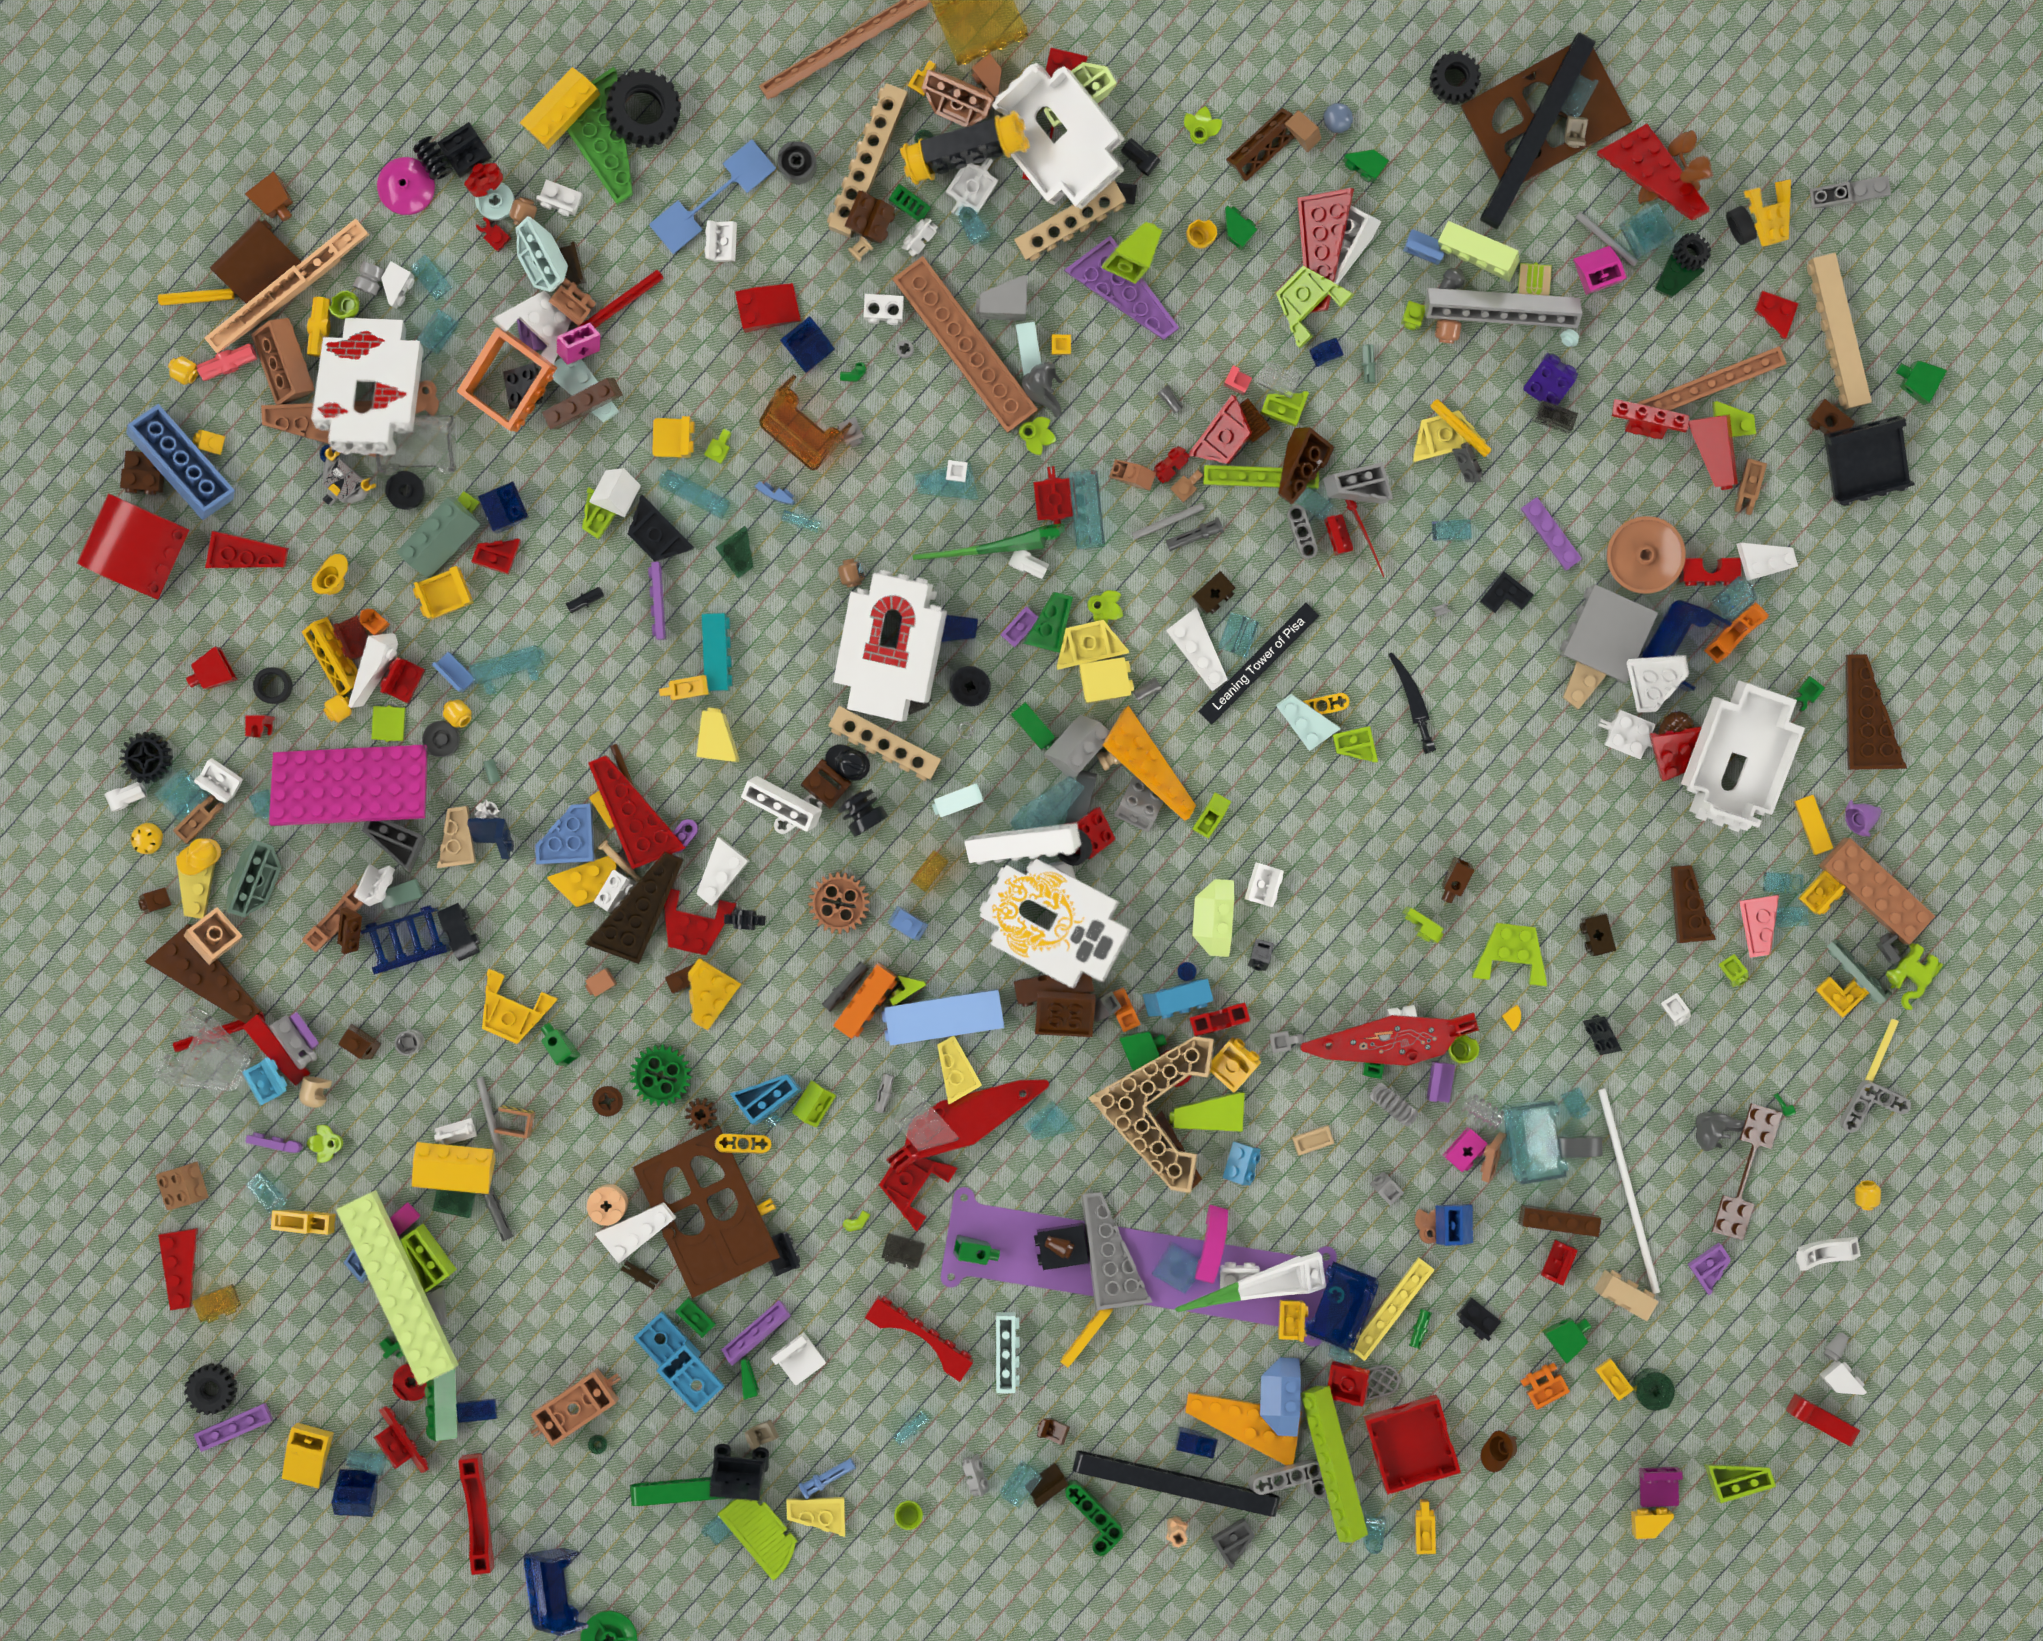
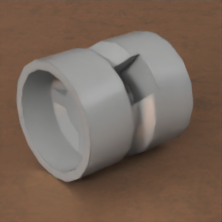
M362 261L359 269L361 276L356 277L353 287L376 296L380 287L378 282L382 281L381 278L385 270Z
M409 1029L399 1033L394 1041L396 1051L404 1056H410L419 1052L425 1044L423 1034L416 1029Z

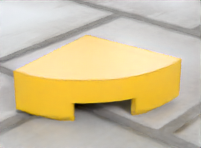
M1516 1004L1501 1015L1512 1031L1517 1029L1521 1021V1011Z

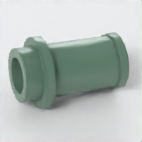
M494 759L484 761L482 768H485L489 784L501 781L496 767L497 762Z

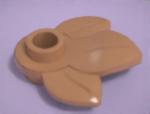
M429 380L419 383L415 414L425 409L428 414L434 416L438 411L439 400L435 396L437 389L435 384ZM424 387L429 389L428 394L424 392Z
M1436 1208L1429 1212V1214L1418 1209L1415 1215V1225L1420 1230V1239L1427 1244L1436 1241ZM1428 1230L1432 1233L1431 1237L1427 1236Z

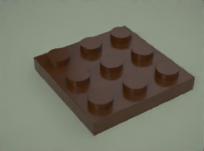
M1038 991L1035 1034L1092 1037L1096 994Z

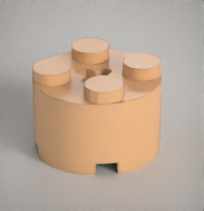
M613 1184L600 1186L590 1195L587 1201V1211L591 1220L605 1226L618 1222L628 1209L626 1193ZM606 1201L612 1205L609 1209H607V1206H604Z

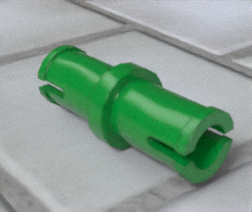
M1420 1309L1417 1323L1413 1326L1414 1332L1409 1346L1421 1349L1425 1333H1428L1427 1326L1432 1312Z

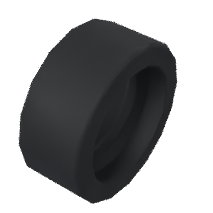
M1738 206L1727 212L1728 226L1740 245L1756 239L1757 231L1754 222L1745 207Z
M267 667L260 670L255 676L253 690L261 701L269 704H279L290 696L292 680L284 670ZM271 674L278 675L284 683L282 693L276 697L267 696L262 690L263 679Z
M1078 829L1081 841V846L1079 847L1081 855L1075 853L1065 855L1064 852L1057 854L1060 860L1071 866L1082 864L1092 853L1091 840L1080 829Z

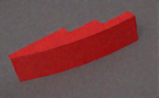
M259 1014L242 1026L257 1046L270 1060L273 1059L278 1069L295 1086L302 1082L303 1077L311 1074L307 1067L300 1070L295 1065Z

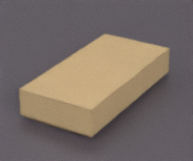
M1328 1125L1292 1137L1298 1156L1335 1144Z

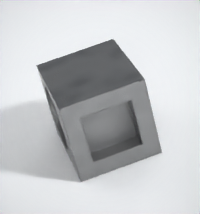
M1112 991L1096 999L1094 1020L1096 1022L1112 1015L1121 1008Z

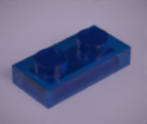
M496 1398L456 1403L458 1423L498 1418Z

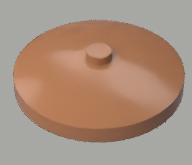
M1643 516L1625 522L1612 535L1607 548V563L1612 576L1621 586L1636 593L1649 594L1667 588L1678 578L1685 563L1686 552L1681 535L1670 523L1657 517Z

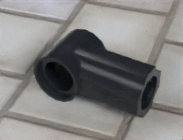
M1132 138L1121 149V153L1135 163L1137 169L1146 176H1149L1161 162L1156 154L1150 150H1145Z

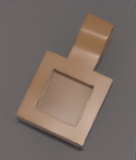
M1197 470L1189 479L1183 476L1170 490L1184 503L1197 490L1194 484L1203 477V474Z

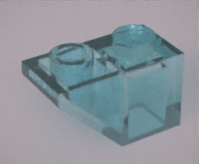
M1471 519L1432 521L1433 541L1453 542L1472 539Z

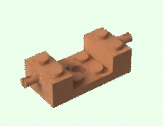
M597 1367L582 1377L579 1382L536 1408L530 1414L538 1426L531 1430V1434H534L533 1437L536 1438L543 1433L550 1445L554 1446L616 1404L619 1398L613 1391L612 1385L621 1380L618 1373L607 1379ZM570 1404H576L579 1407V1411L571 1413L568 1408Z

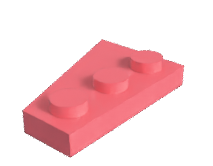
M1779 895L1739 901L1750 958L1771 954Z

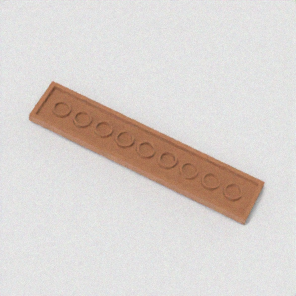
M923 256L892 279L1006 433H1009L1038 411Z

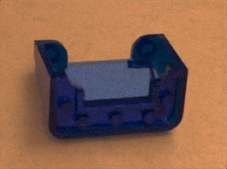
M1333 1261L1332 1266L1328 1265L1325 1276L1328 1277V1283L1316 1314L1311 1320H1307L1304 1330H1306L1305 1334L1353 1354L1377 1293L1379 1281L1373 1276Z

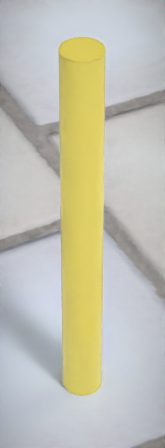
M1891 1019L1865 1080L1873 1082L1899 1021Z

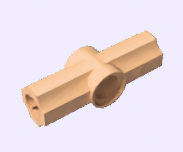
M1178 1516L1169 1518L1167 1521L1168 1532L1166 1539L1178 1548L1181 1545H1185L1187 1542L1186 1530L1188 1524L1183 1522L1181 1517Z

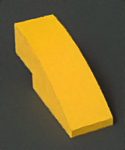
M272 1210L271 1230L329 1235L334 1233L336 1214Z

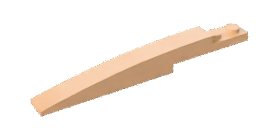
M354 219L299 265L292 266L208 334L205 340L216 353H219L342 261L340 258L368 237L369 233L357 219Z

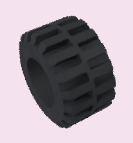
M1451 51L1448 55L1444 54L1441 59H1438L1430 75V87H1433L1432 92L1434 95H1439L1437 99L1441 101L1443 98L1445 100L1444 103L1452 102V105H1456L1458 102L1460 104L1465 102L1466 99H1469L1474 94L1481 77V72L1478 71L1480 66L1479 64L1475 65L1476 59L1474 57L1470 59V54L1468 53L1462 55V51H1458L1456 54L1454 51ZM1449 69L1461 71L1465 76V84L1460 87L1450 85L1445 79V72Z

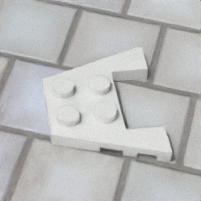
M545 290L492 319L506 332L519 318L547 345L540 355L552 364H554L558 355L557 336L566 333L571 319L549 302L551 296Z

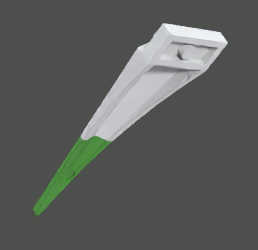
M1316 1252L1304 1257L1297 1256L1176 1307L1175 1310L1182 1312L1241 1300L1309 1294L1326 1288L1322 1255Z

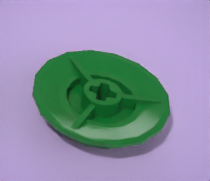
M602 1611L590 1617L583 1626L580 1636L581 1641H610L605 1639L607 1634L610 1637H614L612 1641H638L637 1631L632 1621L624 1614L615 1611Z

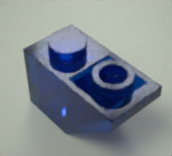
M1179 1427L1175 1448L1178 1451L1214 1459L1218 1439L1197 1430Z

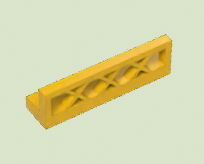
M325 617L312 622L302 631V634L335 691L344 697L353 690L358 669L329 619ZM311 630L315 635V639H313L312 635L310 634ZM321 648L325 652V656L321 653ZM330 664L333 666L334 672H332ZM340 681L343 683L345 690L342 689Z

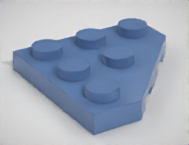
M592 804L571 805L566 810L567 812L548 830L549 832L535 845L537 865L594 862Z

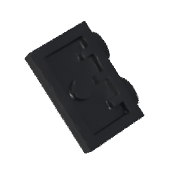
M1472 1297L1467 1300L1456 1314L1460 1318L1458 1322L1466 1328L1469 1326L1475 1330L1473 1334L1480 1340L1485 1338L1490 1341L1491 1334L1501 1323L1496 1316Z

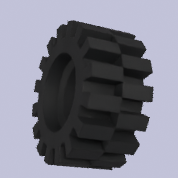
M1687 233L1674 245L1672 253L1675 254L1673 258L1678 259L1676 263L1677 265L1681 263V268L1686 266L1688 271L1690 269L1692 271L1698 270L1711 256V248H1707L1710 244L1704 242L1706 240L1704 237L1700 239L1699 234L1695 236V233L1690 235ZM1687 247L1693 249L1697 257L1691 255L1688 252Z

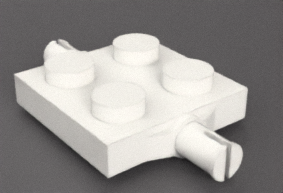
M986 158L981 166L974 165L973 163L967 164L966 167L958 171L946 190V194L957 202L951 211L953 214L955 213L958 216L963 207L969 208L977 214L980 212L999 182L998 179L991 176L987 171L993 162L992 159Z
M1619 710L1616 718L1611 723L1600 719L1599 722L1606 725L1598 723V726L1608 730V737L1604 744L1608 747L1640 760L1645 749L1648 746L1652 747L1649 734L1653 732L1656 725L1652 722Z

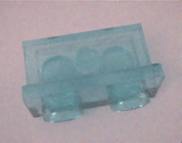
M1739 576L1711 601L1720 608L1724 621L1730 623L1757 600L1753 585Z

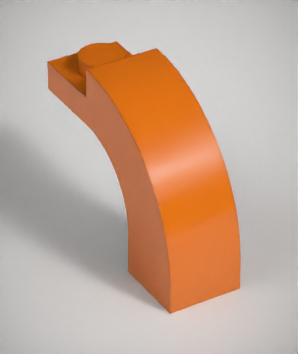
M1756 602L1732 619L1713 638L1704 651L1718 664L1730 655L1737 644L1753 629L1764 622L1769 615Z

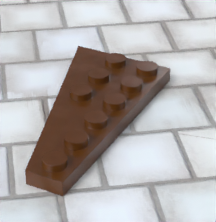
M190 924L183 927L144 961L245 1024L255 1015L262 1012L260 1007L219 958L209 965L187 941L184 934L192 927Z

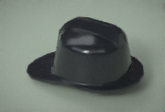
M834 745L827 751L825 756L826 764L848 780H861L866 777L870 769L867 756L861 751L846 745Z

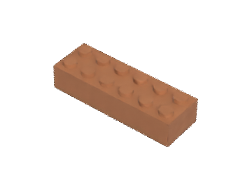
M1843 838L1818 865L1840 884H1843L1846 887L1844 890L1890 933L1897 934L1898 940L1902 944L1910 945L1935 917L1933 913L1851 838Z

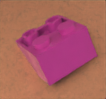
M1610 246L1573 259L1586 295L1619 284L1627 278L1619 257Z

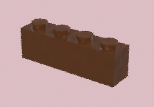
M605 378L548 408L542 414L550 430L560 429L623 396L615 378Z
M1521 1204L1519 1224L1523 1227L1599 1237L1602 1218L1594 1214Z

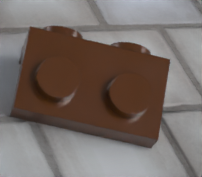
M347 907L342 908L340 911L337 944L342 946L341 953L344 955L359 950L362 916Z

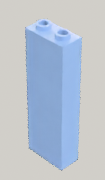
M999 989L903 1003L894 1006L890 1005L884 1007L885 1011H881L883 1023L887 1022L888 1030H884L886 1042H890V1046L1004 1028Z

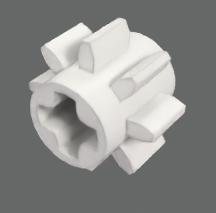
M486 800L483 804L479 803L475 807L478 811L474 815L476 818L493 819L498 818L497 814L500 811L495 803Z

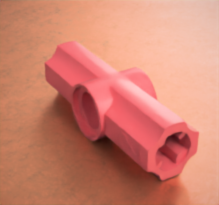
M248 343L237 349L225 350L216 354L215 358L198 364L197 370L202 380L207 381L221 374L225 375L237 371L240 366L257 360V354L252 344Z

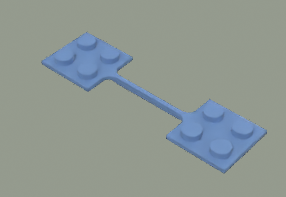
M752 139L722 163L731 173V179L693 211H687L679 201H676L649 224L672 254H675L702 231V228L694 220L695 213L731 183H739L745 192L748 193L776 170V167Z

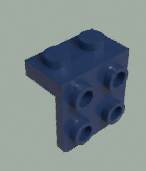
M478 817L468 819L467 825L475 843H496L501 858L510 859V852L514 850V841L505 819H482Z

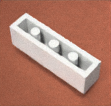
M758 776L747 781L741 798L806 832L817 826L822 813V809Z

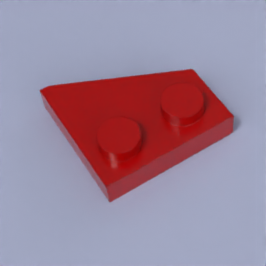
M1761 291L1754 310L1760 317L1766 320L1770 327H1773L1780 334L1782 339H1786L1799 303Z
M516 538L511 541L501 540L494 541L493 543H478L471 562L509 575L521 540Z

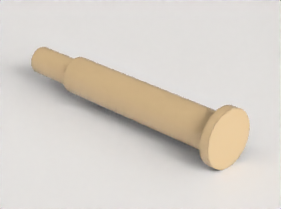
M605 840L598 849H602L616 864L638 882L641 878Z

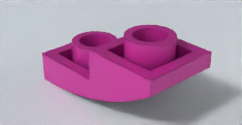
M407 1202L390 1217V1220L399 1236L421 1215Z

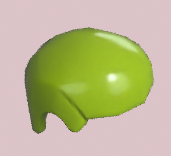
M348 290L340 291L332 297L331 306L328 307L332 315L345 320V318L356 316L359 311L360 301L353 292Z
M1463 1035L1454 1040L1448 1049V1053L1453 1061L1459 1064H1466L1476 1059L1480 1048L1476 1039Z
M907 1500L901 1502L895 1508L894 1520L898 1527L904 1530H912L921 1524L923 1512L916 1502Z

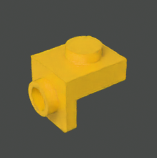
M198 430L194 434L192 442L199 450L221 455L225 436L205 430Z

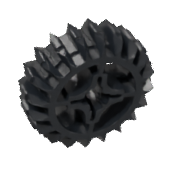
M143 732L142 735L136 733L135 738L129 737L130 743H124L127 749L120 750L125 755L119 759L125 760L121 767L127 768L125 774H131L130 779L135 780L137 778L138 783H142L144 780L145 784H149L150 781L157 782V777L163 779L164 775L162 772L169 773L166 766L173 765L171 762H168V759H173V755H168V752H171L172 749L165 748L168 742H162V736L156 737V733L149 735L148 732ZM150 743L156 746L159 751L158 755L152 751ZM140 744H142V746H140V752L134 755L136 748ZM147 755H149L150 757H154L149 758L147 760L139 759V757H144ZM134 761L140 763L143 773L136 768ZM159 761L156 769L151 772L154 762Z

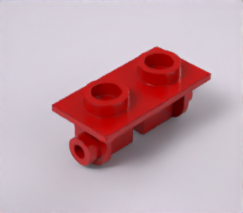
M1177 446L1171 449L1168 456L1154 467L1155 476L1158 477L1162 484L1168 482L1176 474L1172 469L1173 466L1180 470L1189 461L1188 458L1190 456L1182 447Z

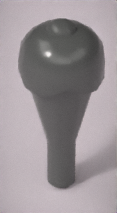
M1448 269L1443 274V280L1439 289L1455 290L1461 288L1465 281L1462 270Z

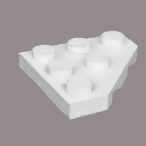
M1686 656L1628 659L1627 667L1637 713L1656 712L1663 702L1676 690L1677 686L1685 680L1689 674Z

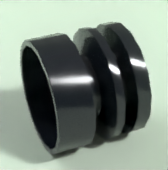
M962 667L953 674L950 680L952 697L964 706L974 707L980 705L990 694L991 683L989 677L983 670L977 667ZM972 681L975 688L968 692L964 685Z
M872 789L857 793L837 809L839 813L846 810L849 811L843 817V820L854 819L848 826L854 837L888 817L883 806L872 807L878 800L877 797L871 800L867 799L868 796L874 793Z

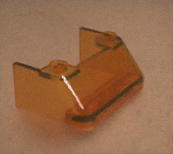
M793 375L776 390L760 417L759 423L765 432L807 468L817 470L840 445L853 424L849 422L841 431L834 427H829L824 432L796 408L799 404V398L790 389L796 379V376Z

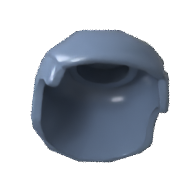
M1334 103L1328 106L1323 114L1325 126L1333 133H1343L1353 123V115L1350 108L1342 103Z

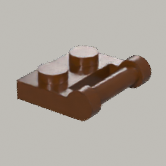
M822 758L804 779L801 786L831 809L852 782L848 779L845 780L829 767ZM820 770L841 785V788L838 790L819 774Z

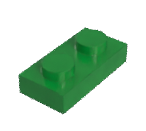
M690 1297L675 1310L701 1338L716 1325V1322Z

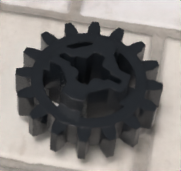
M734 909V914H724V924H734L733 929L755 930L756 925H765L766 916L756 915L754 910Z

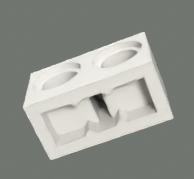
M865 294L864 320H868V323L879 324V321H887L889 325H898V322H903V296ZM873 305H877L880 308L876 314L869 312V308ZM890 307H897L899 309L896 315L889 314L888 310Z

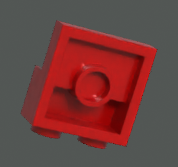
M1332 1361L1327 1386H1330L1333 1400L1363 1407L1367 1398L1370 1370Z

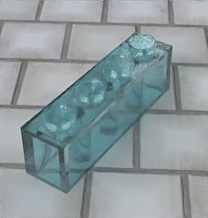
M1096 470L1070 472L1069 481L1077 550L1105 547L1098 473Z

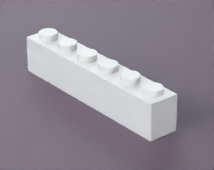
M1077 823L972 835L964 841L969 863L977 862L978 865L985 864L991 860L998 863L1008 858L1015 861L1029 856V859H1033L1043 854H1046L1047 857L1055 856L1061 852L1068 855L1075 853V850L1081 846Z

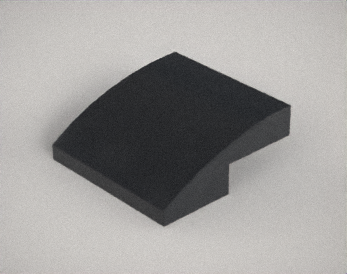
M470 122L437 142L460 178L470 172L475 165L482 164L492 158Z

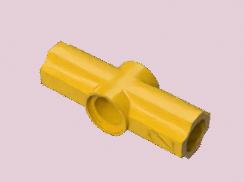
M313 297L311 317H309L307 323V333L309 335L307 355L320 357L323 337H328L330 334L331 323L328 306L331 305V300L328 298Z

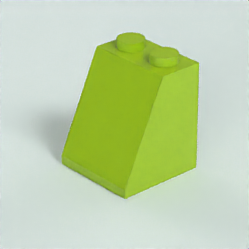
M1145 221L1111 253L1101 268L1136 284L1150 268L1162 229L1153 223Z

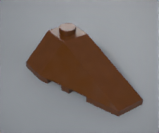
M1311 427L1294 428L1287 444L1278 495L1290 504H1294L1305 491L1306 485L1317 477L1316 474L1321 468L1327 465L1334 450V446Z

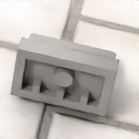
M1133 776L1114 816L1149 832L1163 801L1141 780Z

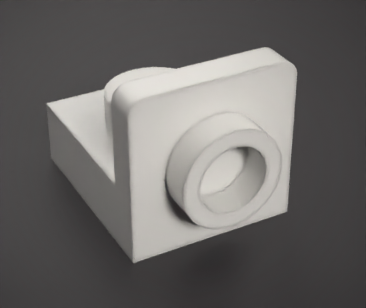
M1677 993L1661 1003V1006L1671 1018L1675 1027L1678 1025L1682 1026L1690 1020L1691 1012Z

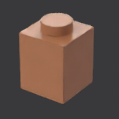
M608 968L585 980L587 991L590 995L594 994L595 997L617 985Z

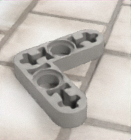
M1864 1080L1859 1084L1842 1115L1840 1125L1849 1133L1856 1132L1873 1102L1898 1114L1908 1113L1911 1109V1103L1903 1095L1870 1080ZM1865 1088H1871L1876 1091L1875 1095L1869 1091L1866 1092ZM1883 1093H1888L1889 1099L1885 1102H1881V1095ZM1896 1100L1899 1103H1904V1106L1899 1107L1893 1102ZM1863 1102L1862 1110L1855 1111L1856 1103ZM1848 1121L1854 1122L1853 1125H1847L1846 1123Z

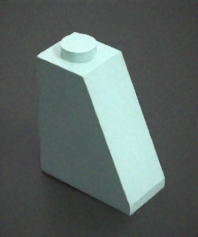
M976 783L934 799L935 804H932L935 815L939 814L941 818L984 802Z

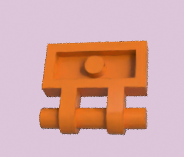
M1554 1362L1549 1365H1543L1542 1369L1533 1374L1529 1373L1524 1379L1520 1380L1523 1387L1531 1384L1532 1389L1526 1393L1536 1410L1570 1392L1561 1374L1553 1377L1551 1372L1557 1370ZM1546 1376L1548 1380L1538 1385L1536 1380Z

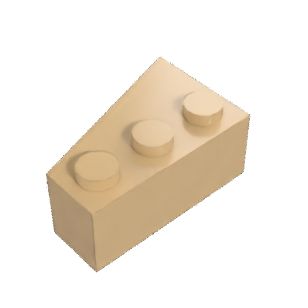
M1604 1270L1594 1290L1604 1298H1608L1615 1304L1648 1321L1659 1302L1654 1298L1655 1294L1647 1289L1644 1292L1639 1290L1638 1284L1629 1279L1627 1282L1622 1280V1275L1614 1270H1611V1272Z

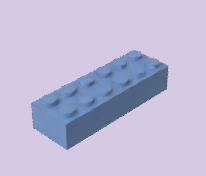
M159 404L127 424L126 434L202 520L234 499L235 490Z

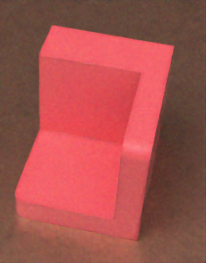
M1233 365L1223 386L1244 395L1252 378L1240 372V368Z

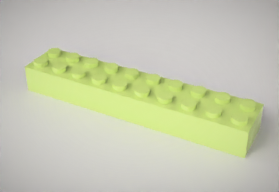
M375 1190L337 1208L336 1211L418 1384L421 1385L454 1369L459 1364L377 1191Z

